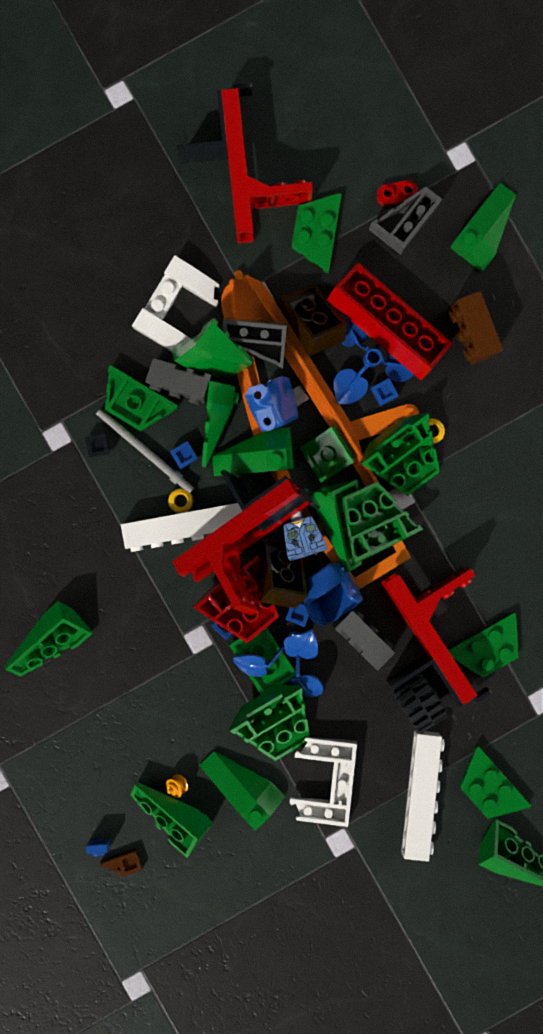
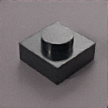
M106 433L85 437L89 458L110 454Z

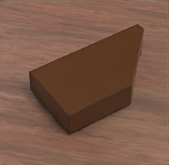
M137 848L100 861L101 867H106L122 877L143 870Z

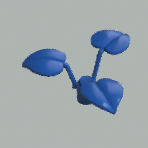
M341 314L348 324L345 341L342 344L346 347H351L356 343L366 353L363 356L365 365L357 374L352 369H344L334 378L333 388L338 404H350L361 399L367 392L368 381L360 376L368 367H375L380 362L387 365L385 373L394 382H404L414 375L389 353H387V361H385L378 349H369V347L361 344L360 342L365 341L369 336L344 314Z
M312 629L303 633L290 632L285 638L284 643H282L281 648L267 663L264 657L256 654H242L232 658L241 671L250 676L260 677L267 673L266 667H270L282 651L285 650L288 656L296 657V677L290 678L289 685L301 686L302 696L316 697L323 692L324 687L320 679L312 675L306 674L301 676L300 657L311 659L318 654V641Z

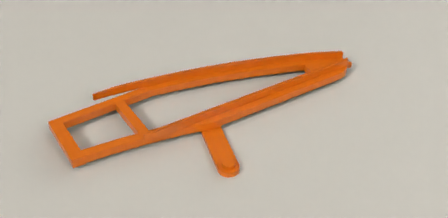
M240 270L234 273L235 279L232 278L222 294L221 306L224 318L288 323L267 288L259 280L249 275H244L245 277H243V273ZM288 323L285 358L329 428L335 426L356 460L352 465L359 474L364 487L376 482L379 483L374 473L360 463L363 452L359 440L382 434L400 419L419 414L418 408L415 405L406 404L350 422ZM247 352L254 360V363L238 373L237 377L252 432L256 436L264 431L260 429L250 411L245 394L249 388L259 385L260 380L254 355ZM259 391L256 392V397L258 399L261 398V393ZM288 470L269 471L276 482L284 476L291 479ZM306 507L301 510L303 518L312 516ZM313 518L327 545L328 550L324 551L333 564L341 562L333 545L323 532L325 528L321 520L316 522ZM403 541L393 545L395 553L358 576L354 577L351 572H348L358 589L363 588L411 558Z

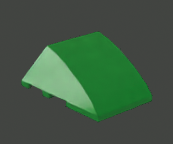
M215 318L203 326L201 333L187 343L182 341L172 350L174 361L180 365L204 375L205 373L210 374L216 378H232L254 363V360L239 344H234L229 339L230 334L227 331L223 332L217 326L218 321Z
M425 412L400 419L368 444L360 461L361 464L406 496H409L440 472L436 449L433 447L432 442L433 434L428 422L429 414Z
M378 482L342 498L353 563L369 558L423 530L420 525H416L408 517L409 514L406 511L404 512L395 503L396 500Z
M276 685L242 705L230 725L229 731L242 737L245 742H250L259 751L275 761L305 744L306 741L304 739L305 737H310L305 714L302 687L298 685Z

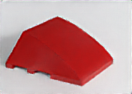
M258 555L240 565V576L246 580L248 592L257 600L256 606L259 610L252 616L235 610L220 581L205 592L193 606L194 609L246 643L251 641L279 617L275 605L259 602L257 582L260 560Z

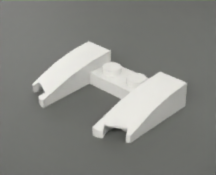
M175 255L166 268L165 275L145 308H142L132 325L135 330L170 351L182 341L187 343L191 340V338L163 321L181 289L185 288L217 307L218 300L214 299V290L219 288L218 283Z
M305 737L304 740L307 743L301 752L296 751L295 758L334 762L330 800L290 797V804H296L300 814L296 816V820L348 827L357 741Z

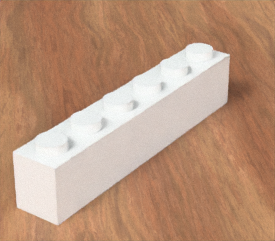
M238 503L121 524L125 549L130 548L131 552L143 550V546L150 544L151 548L164 546L163 542L171 541L173 545L184 543L183 538L191 537L192 541L204 539L205 534L213 533L241 513L242 509Z
M414 730L401 852L404 859L429 861V856L433 855L434 843L431 842V837L436 831V822L433 821L434 813L437 814L438 801H435L436 793L440 791L438 772L442 771L440 752L444 751L445 744L444 739H442L439 733L425 731L420 734Z

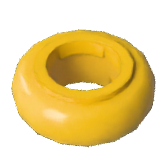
M429 419V426L434 425L438 429L437 436L432 437V442L435 444L443 439L445 428L439 420Z
M183 488L172 491L168 499L169 507L176 513L188 512L194 502L192 494ZM178 495H184L187 498V503L184 507H178L175 504V498Z

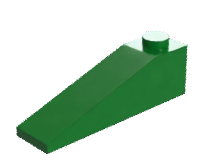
M499 183L450 247L481 272L484 271L496 255L516 194Z
M209 381L207 398L208 417L205 421L206 438H204L202 457L203 468H207L234 410V404L238 405L239 392H235V386Z
M290 427L262 432L213 455L214 476H222L221 471L223 469L233 475L294 469Z
M357 480L325 486L312 492L321 506L319 509H316L317 514L346 572H350L362 565V561L353 563L342 504L343 497L359 490Z
M57 601L41 616L5 665V670L21 677L42 666L43 661L48 658L61 656L60 652L65 649L78 647L92 634V631L72 608Z
M213 751L199 764L237 812L255 831L273 814L285 798V795L271 780L259 776L254 771L244 768L216 751Z
M139 782L134 785L131 792L133 799L146 814L152 815L155 818L157 828L159 830L163 828L170 836L167 840L188 858L207 834L213 822L210 821L206 814L201 813L194 807Z
M497 819L493 820L479 846L478 865L494 873L543 887V854H537L531 848V843L527 840L523 841L517 836L518 832L513 827Z

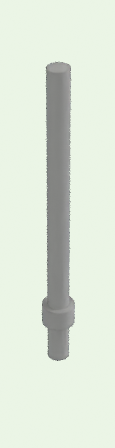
M102 408L98 410L97 416L170 477V481L175 485L178 484L189 493L194 490V487L183 478L184 475L178 470H173Z

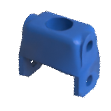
M280 376L269 380L267 385L259 384L247 390L245 394L247 403L262 431H270L298 418L295 395L288 377ZM257 391L261 393L260 399L256 397Z
M341 562L330 563L306 579L308 597L304 600V604L310 619L316 625L324 627L327 623L342 618L363 600L356 583L349 573L345 571Z

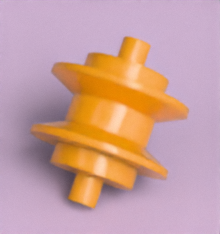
M179 774L174 775L172 779H168L166 782L168 794L175 798L181 797L182 793L188 791L187 780Z

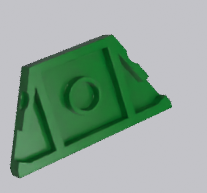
M341 193L299 205L297 210L292 249L304 255L310 262H314L325 273H329Z
M111 365L108 367L109 376L105 410L142 432L179 407Z
M514 612L508 614L449 648L448 651L455 660L480 677L488 676L519 658L516 614Z
M476 745L473 750L472 759L467 765L466 774L462 778L459 787L487 819L531 807L481 748Z

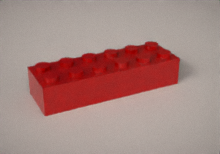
M359 263L335 286L327 299L329 303L420 380L429 373L453 344Z

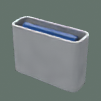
M301 385L293 389L297 407L309 400Z

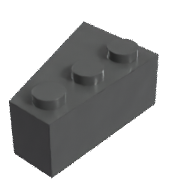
M424 187L406 199L402 204L373 221L369 230L401 255L438 208L442 199L429 188Z
M226 317L223 319L222 331H227L230 334L229 339L234 344H239L245 351L283 368L288 323Z
M153 358L145 382L147 385H150L149 389L157 392L165 390L169 392V396L178 399L183 396L189 398L188 402L200 405V403L206 404L209 381H213L210 374L205 373V375L194 372L195 370L184 369L175 364Z
M357 609L351 610L332 626L378 671L395 654L392 650L394 646L386 638L382 640L376 634L379 631L371 623L367 626L362 621L364 616Z

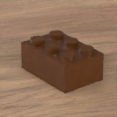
M481 291L456 300L450 308L449 317L451 322L456 324L458 330L456 335L459 342H462L465 350H463L466 361H470L472 366L493 358L503 351Z

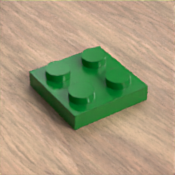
M335 426L300 447L301 452L321 483L356 461Z

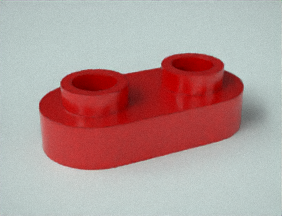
M410 180L382 185L377 192V201L384 207L400 205L418 192L417 185ZM405 188H410V189H411V192H410V193H406V192L404 191V189H405ZM384 192H390L391 196L386 197Z

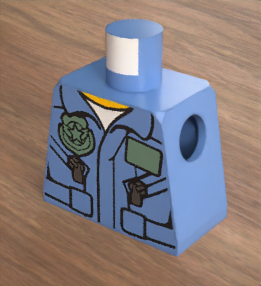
M299 511L291 517V523L284 525L287 556L290 561L328 550L312 516L303 518L302 512Z

